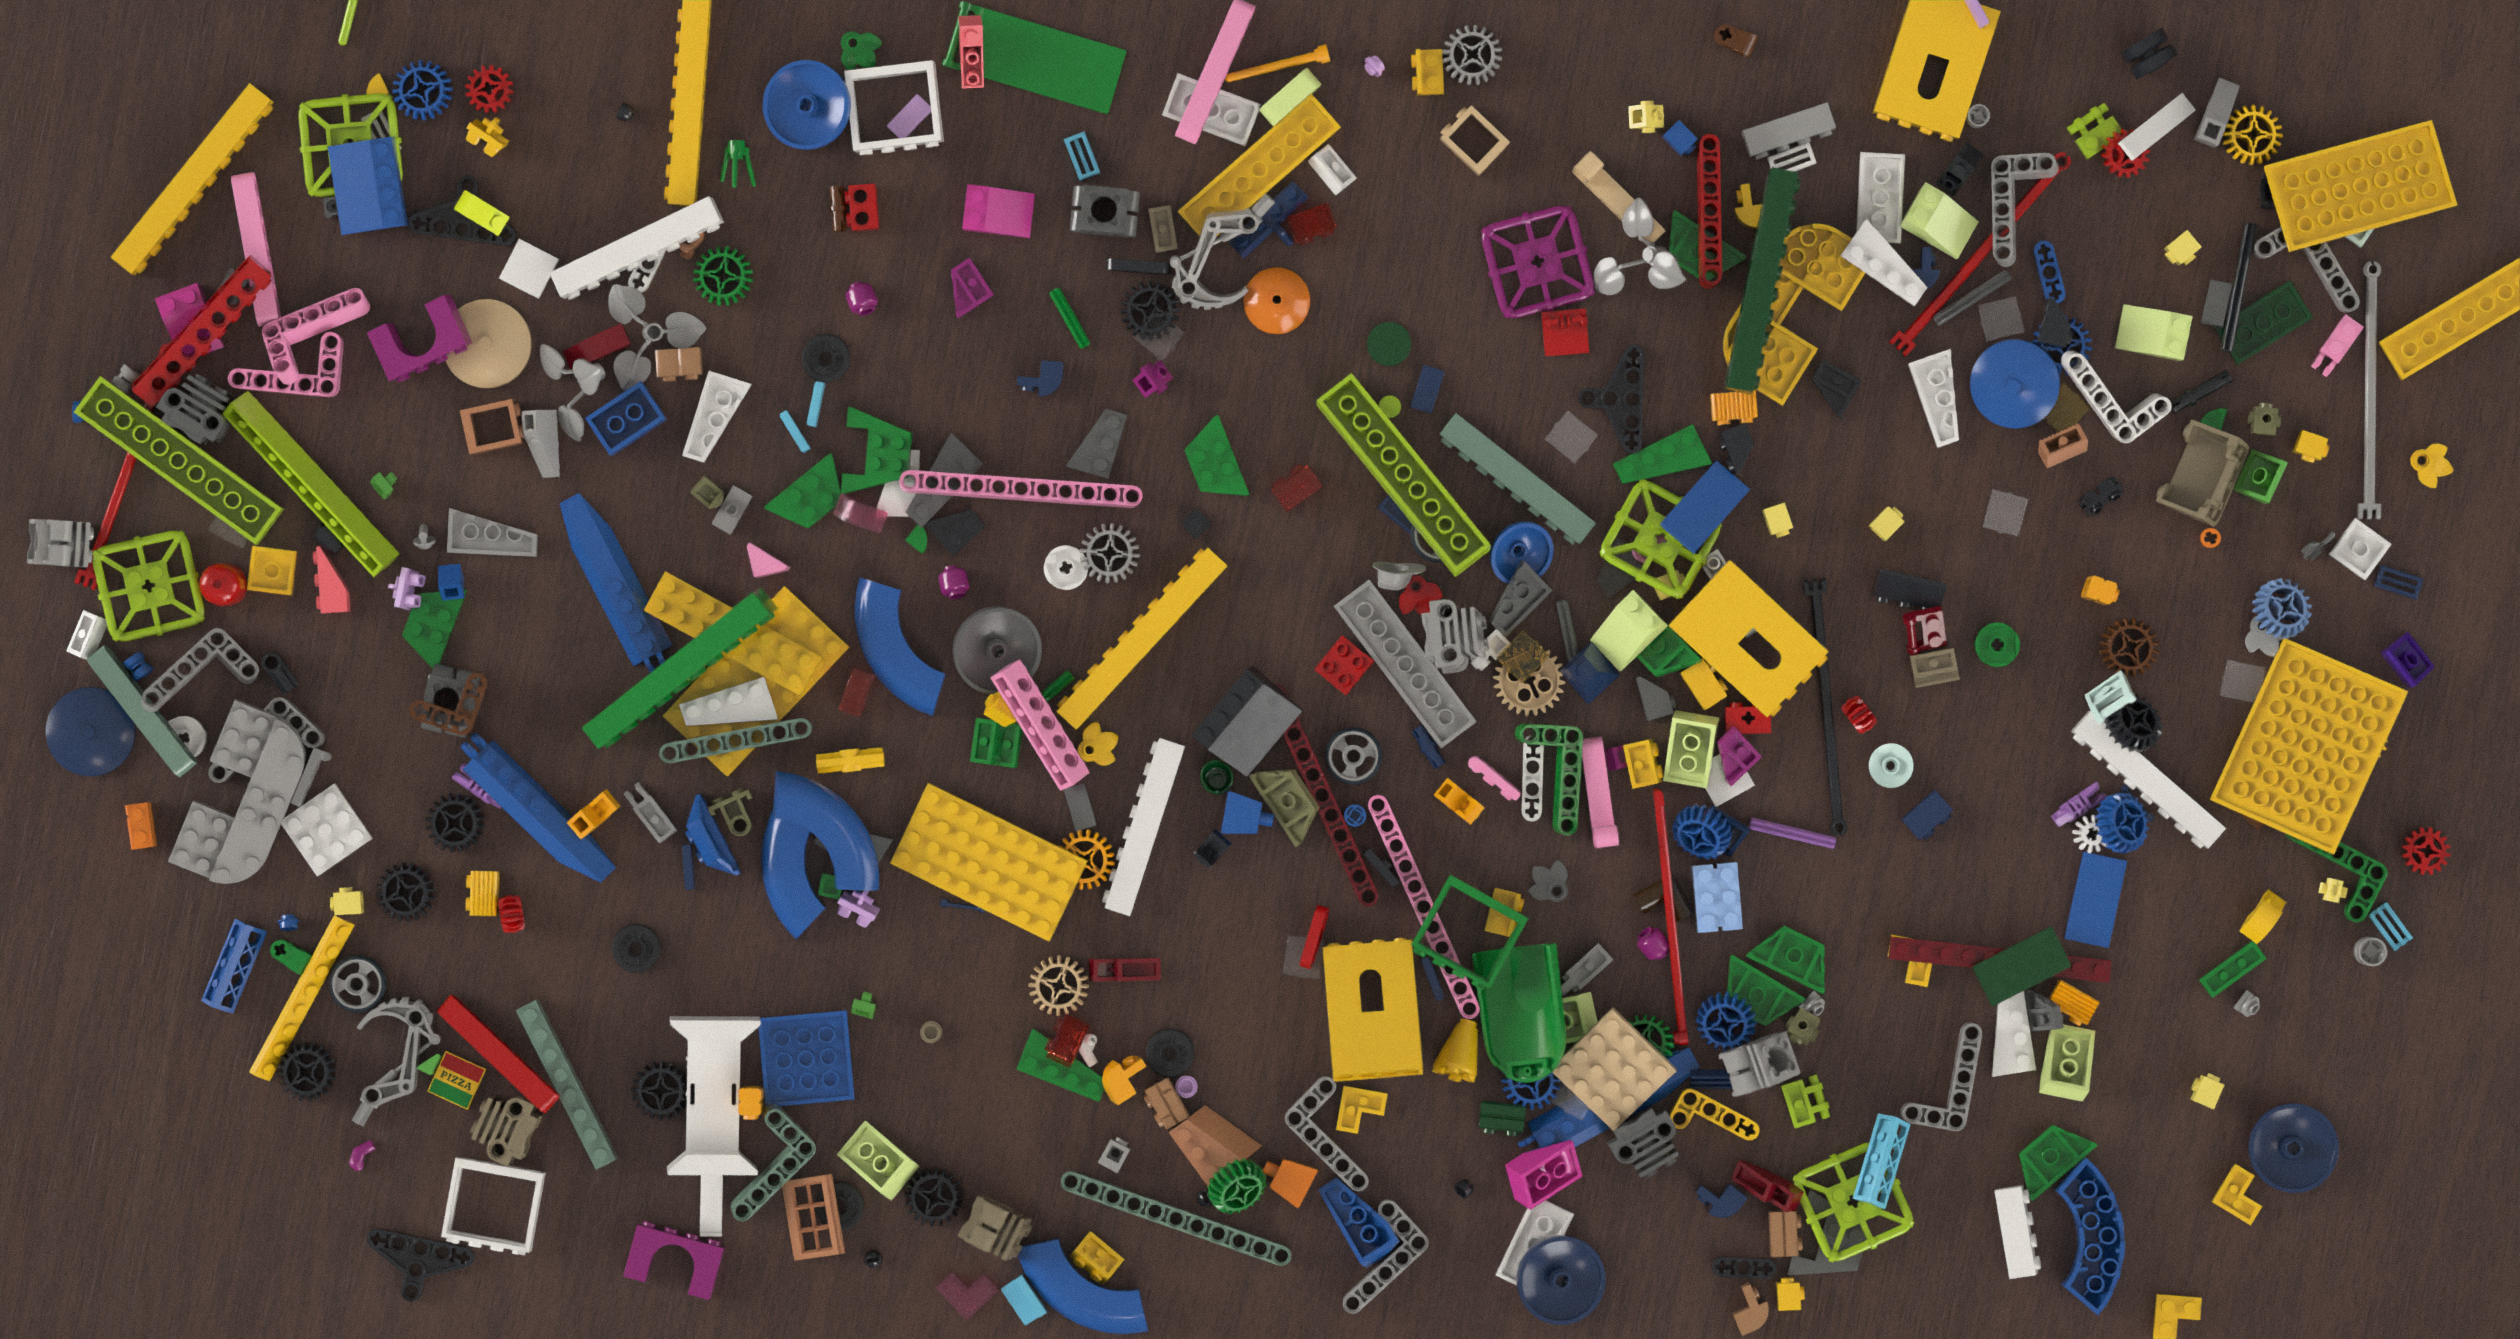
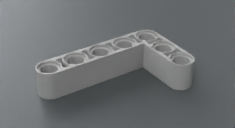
M2050 153L2003 155L1996 157L1992 161L1993 255L2002 267H2009L2016 260L2015 180L2051 178L2055 176L2059 166L2055 157ZM2045 162H2053V165L2050 169L2046 170L2042 168V165ZM2023 163L2031 164L2028 170H2020V166ZM2000 165H2008V169L2005 172L1997 171ZM2001 186L2009 187L2006 193H1998ZM2008 207L2009 212L2006 215L2001 216L1998 214L2001 208ZM2009 229L2010 231L2006 237H2000L1999 233L2001 230ZM2002 251H2010V255L2006 259L1999 258Z
M2282 227L2277 228L2254 243L2252 251L2257 258H2268L2287 247L2286 243H2282L2278 239L2279 232L2283 231ZM2261 242L2269 246L2267 254H2262L2259 251ZM2327 243L2319 244L2316 251L2311 250L2309 247L2303 248L2304 253L2336 307L2343 313L2356 310L2360 302L2359 297ZM2322 258L2329 260L2330 267L2328 270L2321 268L2320 261ZM2337 277L2341 280L2342 284L2339 289H2335L2332 286V278ZM2345 296L2352 299L2353 305L2351 308H2346L2343 305Z
M219 628L213 629L144 691L141 705L147 712L157 711L215 657L243 684L255 682L259 672L258 665L224 630ZM219 636L223 643L215 645L212 643L211 638ZM203 651L207 657L199 660L195 657V652ZM229 652H235L238 655V659L231 661L226 655ZM187 666L190 669V673L183 675L178 671V668ZM244 668H251L254 671V675L250 677L245 676L242 670ZM164 681H171L174 687L167 690L163 688L162 683ZM155 696L158 702L153 705L148 704L146 697Z
M283 697L275 698L263 709L282 717L291 725L293 718L299 716L302 719V726L296 730L302 743L307 747L316 748L324 743V732L289 699ZM279 701H283L286 704V710L282 714L276 711V704ZM312 731H315L319 736V740L315 744L310 743L308 739ZM213 763L208 774L212 781L223 783L227 782L236 771L223 767L225 769V776L219 779L215 775V770L221 765Z
M1967 1022L1960 1029L1946 1108L1907 1102L1900 1110V1114L1905 1121L1951 1131H1960L1965 1127L1982 1039L1980 1026ZM1969 1027H1975L1977 1030L1976 1036L1972 1039L1966 1037V1029ZM1965 1049H1971L1973 1052L1972 1058L1968 1061L1962 1059V1051ZM1961 1071H1967L1969 1074L1968 1080L1964 1083L1958 1081V1074ZM1957 1093H1963L1965 1096L1964 1102L1960 1105L1954 1102V1096ZM1909 1107L1917 1109V1115L1912 1119L1906 1116V1110ZM1931 1111H1937L1939 1114L1938 1120L1934 1123L1928 1120V1114ZM1957 1114L1960 1116L1961 1122L1958 1126L1953 1127L1950 1124V1118Z
M1322 1076L1287 1110L1285 1122L1348 1186L1355 1191H1363L1369 1182L1367 1174L1310 1119L1336 1090V1083L1333 1081V1078ZM1323 1080H1329L1333 1087L1331 1091L1323 1092L1320 1089V1083ZM1308 1096L1315 1097L1317 1100L1316 1106L1313 1108L1306 1107L1304 1104L1305 1098ZM1298 1112L1301 1115V1121L1297 1124H1292L1288 1119L1290 1113ZM1310 1127L1317 1131L1316 1138L1312 1140L1307 1139L1304 1135L1305 1130ZM1329 1143L1332 1145L1333 1152L1330 1155L1321 1153L1320 1147L1323 1144ZM1338 1160H1347L1349 1167L1345 1171H1340L1336 1167ZM1358 1174L1365 1178L1364 1184L1359 1187L1352 1183V1178Z
M1392 1199L1382 1200L1378 1205V1212L1390 1224L1393 1231L1403 1242L1343 1297V1307L1348 1313L1354 1314L1364 1308L1428 1248L1427 1236ZM1392 1204L1394 1206L1393 1214H1383V1205ZM1401 1220L1409 1222V1229L1405 1232L1397 1229V1223ZM1417 1236L1425 1240L1421 1248H1415L1412 1245V1240ZM1402 1251L1407 1253L1408 1260L1405 1263L1397 1262L1395 1259L1397 1253ZM1382 1267H1389L1392 1270V1274L1388 1278H1382L1379 1275V1270ZM1366 1282H1372L1376 1288L1374 1292L1366 1293L1363 1290V1285ZM1356 1297L1359 1300V1305L1353 1309L1349 1308L1346 1305L1348 1298Z

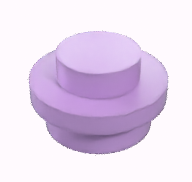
M1374 55L1365 59V69L1371 76L1379 77L1382 75L1385 67L1377 56Z
M1187 1075L1180 1077L1175 1085L1178 1095L1184 1098L1192 1097L1198 1088L1196 1080Z

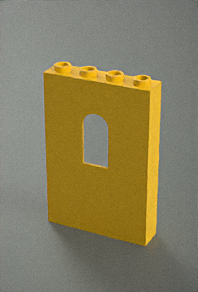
M1909 0L1874 106L1873 113L1877 114L1876 118L1888 122L1890 119L1896 120L1899 126L1911 128L1912 125L1920 128L1919 132L1932 135L1933 132L1941 135L1940 139L1948 142H1953V139L1958 140L2001 11L1981 5L1989 23L1979 29L1964 0ZM1928 54L1949 60L1939 94L1930 100L1922 98L1918 93V84Z
M1728 560L1668 625L1766 717L1770 714L1775 716L1782 708L1780 703L1785 698L1789 700L1797 692L1795 687L1800 682L1804 684L1813 675L1810 671L1816 665L1820 667L1828 659L1826 656L1828 651L1731 560ZM1752 628L1779 651L1781 662L1777 668L1772 670L1763 668L1738 645Z
M1396 938L1394 941L1385 942V940L1378 939L1365 944L1360 941H1354L1349 943V945L1331 943L1327 947H1323L1333 1081L1423 1074L1412 940ZM1366 970H1375L1381 976L1384 1011L1362 1012L1359 977Z

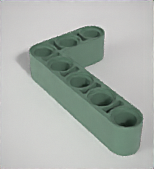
M770 1104L765 1107L763 1118L767 1126L788 1146L733 1199L730 1207L734 1218L738 1221L748 1220L816 1152V1146L811 1136L776 1104ZM772 1112L780 1114L778 1119L774 1121L769 1120L768 1116ZM793 1127L795 1132L792 1135L787 1136L784 1134L786 1128ZM804 1142L811 1144L808 1150L802 1151L799 1149L800 1145ZM787 1158L795 1159L791 1166H785L783 1163ZM773 1173L779 1175L775 1182L767 1180L768 1176ZM761 1189L763 1194L760 1197L755 1198L751 1196L754 1190ZM739 1205L747 1206L746 1211L743 1213H737L736 1208Z

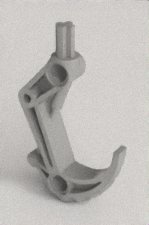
M1265 193L1252 209L1248 207L1244 210L1209 213L1205 218L1196 249L1181 257L1173 255L1170 258V265L1176 271L1172 281V288H1174L1179 302L1182 304L1189 302L1191 303V308L1199 309L1200 306L1204 307V310H1210L1211 307L1217 309L1237 301L1249 291V288L1245 285L1241 290L1232 294H1217L1198 281V277L1213 245L1221 241L1226 242L1242 233L1250 234L1257 230L1258 225L1263 221L1261 217L1275 203L1269 195ZM1245 217H1251L1255 220V223L1252 226H1246L1242 221ZM1218 233H1222L1219 238L1215 239ZM1193 256L1190 268L1187 269L1181 261ZM1185 282H1192L1195 288L1191 291H1186L1183 288V284Z
M402 997L401 1000L393 998L390 999V1002H382L377 1008L372 1009L357 1026L358 1029L362 1030L371 1019L381 1015H389L407 1023L409 1029L403 1063L395 1070L391 1069L375 1084L363 1090L360 1098L362 1103L352 1119L356 1124L364 1127L374 1108L377 1109L383 1103L410 1094L416 1090L418 1069L416 1067L419 1066V1055L432 1044L436 1045L441 1041V1036L435 1033L432 1026L434 1012L431 1013L430 1009L423 1004V1000L418 999L416 1002H413L410 997ZM414 1011L421 1013L422 1020L420 1023L412 1021L411 1015ZM422 1033L429 1039V1042L420 1048ZM401 1071L400 1079L392 1081L398 1076L397 1073ZM370 1089H375L378 1092L379 1097L377 1101L369 1099L368 1092Z

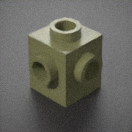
M2259 403V406L2253 407V411H2249L2248 424H2251L2250 434L2276 435V427H2280L2281 414H2278L2277 408H2273V404ZM2263 416L2267 419L2266 423L2262 419Z
M1800 1008L1795 1017L1792 1015L1786 1024L1788 1028L1787 1035L1790 1037L1789 1040L1799 1046L1801 1044L1807 1046L1810 1041L1814 1042L1819 1034L1817 1028L1820 1025V1018Z

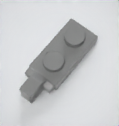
M1599 943L1565 972L1566 974L1562 977L1565 982L1561 985L1563 996L1571 989L1574 992L1579 989L1581 990L1613 961L1612 957Z

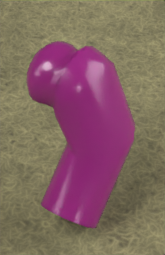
M372 1140L353 1149L349 1164L355 1171H360L364 1168V1155L376 1150Z

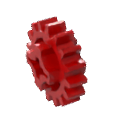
M483 65L481 66V72H478L476 69L473 70L474 78L468 76L471 84H466L465 87L470 89V92L465 95L466 97L473 98L469 102L471 105L477 103L476 110L480 111L484 108L485 113L488 114L490 109H492L494 113H498L497 107L500 106L505 109L504 102L511 103L508 94H514V91L510 90L509 87L514 84L512 81H507L509 78L508 73L501 75L503 72L502 68H498L495 71V67L490 65L489 70H487ZM490 75H495L502 81L494 82ZM481 78V84L479 85V87L475 88L476 83ZM488 84L495 87L490 95L487 92H483L488 88ZM504 91L500 100H497L499 93ZM484 96L489 104L482 103L477 97Z
M2121 129L2120 134L2114 131V138L2107 137L2108 145H2102L2106 153H2102L2101 157L2107 159L2103 162V165L2110 166L2108 171L2110 173L2116 171V176L2118 177L2124 174V177L2130 178V172L2138 175V168L2145 169L2142 164L2143 161L2149 162V159L2145 157V154L2150 153L2149 149L2145 150L2134 160H2131L2128 156L2124 157V150L2118 143L2134 131L2131 129L2129 132L2126 129ZM2128 163L2132 164V165L2129 166V167L2121 168L2122 166L2124 167L2125 164H2128Z
M2419 827V833L2412 830V837L2404 838L2408 842L2407 845H2401V848L2406 850V853H2403L2401 857L2408 858L2405 865L2412 864L2411 871L2415 872L2419 869L2420 875H2424L2426 870L2429 875H2433V869L2440 872L2441 867L2439 865H2447L2448 863L2444 858L2451 856V854L2446 853V849L2451 846L2444 844L2447 837L2443 836L2440 838L2441 831L2439 830L2432 833V827H2428L2426 832L2423 827ZM2423 837L2422 842L2413 845L2418 838ZM2434 839L2438 842L2440 849H2437L2433 844ZM2427 846V849L2435 853L2425 855V853L2418 851L2417 848L2422 849ZM2412 853H2415L2418 857V863L2414 860ZM2439 857L2435 863L2428 866L2430 860Z

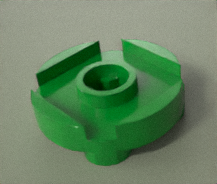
M1991 623L1979 630L1975 638V652L1981 662L1992 667H2003L2011 663L2019 653L2020 640L2017 633L2004 623ZM1995 638H1998L1999 642H2003V647H2000L1999 651H1995V648L1991 647V643L1995 642Z

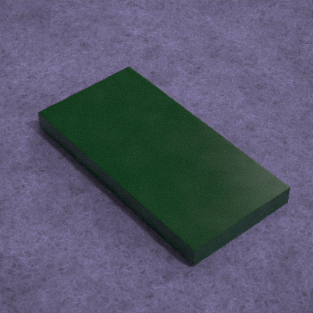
M2290 280L2240 311L2233 350L2230 353L2236 365H2239L2313 319L2312 314ZM2226 320L2224 321L2223 328L2213 327L2221 341Z
M2049 926L1971 967L1990 1005L1993 1007L2071 967V964L2052 926Z

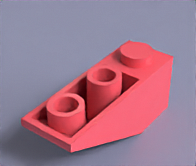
M981 15L958 16L961 87L984 88L983 25Z
M317 546L316 551L313 552L314 565L318 566V574H315V586L319 587L320 595L316 596L317 609H321L323 614L351 612L350 595L347 585L326 551L322 547Z

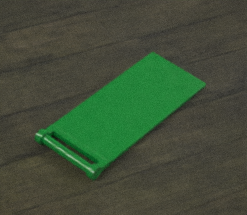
M960 1L958 16H968L969 11L974 12L975 15H981L983 25L984 78L1100 113H1109L1126 50ZM958 17L946 59H943L942 66L961 71L960 63L954 62L959 47Z

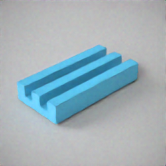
M1085 132L1064 139L1080 181L1100 174ZM1081 137L1093 164L1094 171L1090 172L1078 141ZM1071 141H1074L1086 174L1082 175L1070 145Z
M816 381L814 384L806 423L808 426L817 427L825 383Z
M787 410L782 412L780 418L801 452L806 453L811 449L789 412Z
M2387 902L2368 914L2393 951L2398 950L2407 941L2413 939ZM2383 909L2388 912L2405 937L2403 939L2383 913ZM2376 914H2379L2384 923L2387 925V927L2393 933L2395 938L2398 940V943H2394V941L2391 939V937L2388 935L2383 926L2375 917Z

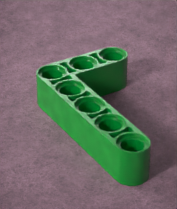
M1522 723L1515 730V737L1519 742L1532 745L1557 746L1552 825L1557 833L1567 836L1572 835L1577 830L1583 733L1578 727L1569 725ZM1526 728H1530L1531 736L1526 740L1523 737V732ZM1551 729L1553 737L1547 741L1545 739V732ZM1572 730L1574 732V739L1569 742L1566 735L1568 731ZM1571 752L1573 755V760L1571 763L1567 764L1565 762V756L1567 753ZM1566 775H1570L1572 778L1571 784L1565 786L1563 781ZM1565 797L1570 799V805L1567 808L1562 806V801ZM1567 819L1569 827L1563 831L1561 829V822Z
M2285 834L2289 840L2360 876L2344 907V916L2352 922L2363 921L2387 878L2386 866L2341 842L2338 845L2341 849V855L2338 858H2334L2331 853L2314 848L2306 842ZM2354 856H2358L2361 859V865L2358 868H2353L2351 865V859ZM2378 866L2381 874L2378 878L2374 879L2371 876V869ZM2364 886H2368L2371 893L2368 898L2364 899L2360 891ZM2354 906L2360 908V915L2357 918H2353L2350 914V910Z

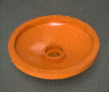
M1279 267L1268 268L1259 272L1250 280L1247 285L1249 291L1244 295V309L1248 319L1255 327L1270 334H1284L1296 329L1305 320L1310 308V294L1305 282L1295 272ZM1274 296L1281 298L1279 304L1273 303L1272 299Z

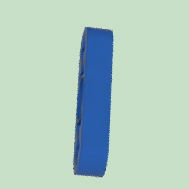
M2040 241L2033 247V256L2046 301L2048 298H2054L2049 296V293L2052 292L2051 285L2046 287L2045 283L2058 280L2059 284H2054L2055 290L2061 293V295L2057 296L2058 300H2055L2058 304L2065 298V289L2054 247L2048 241ZM2040 245H2043L2044 248H2049L2046 257L2047 260L2052 258L2053 262L2040 265V261H2044L2043 255L2038 254L2037 251L2041 249ZM2046 266H2051L2055 269V276L2052 279H2047L2043 275V269Z

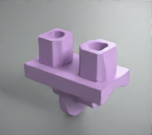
M402 567L400 577L396 576L395 584H388V589L394 590L392 596L395 599L394 607L411 611V608H419L421 596L414 594L415 587H423L426 577L419 574L418 571Z
M854 890L853 894L844 891L838 901L840 905L837 914L848 918L851 911L859 914L856 923L866 928L871 921H874L880 908L873 905L874 899L867 896L869 891L860 893Z

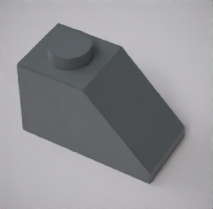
M1642 677L1635 678L1647 721L1674 714L1673 709L1676 708L1673 695L1669 696L1667 691Z

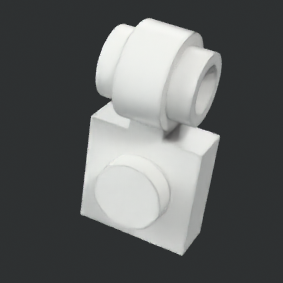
M1497 629L1486 638L1489 644L1486 658H1481L1478 654L1477 659L1469 657L1471 664L1476 669L1479 668L1482 671L1490 663L1488 660L1490 655L1494 660H1497L1510 647L1511 643Z

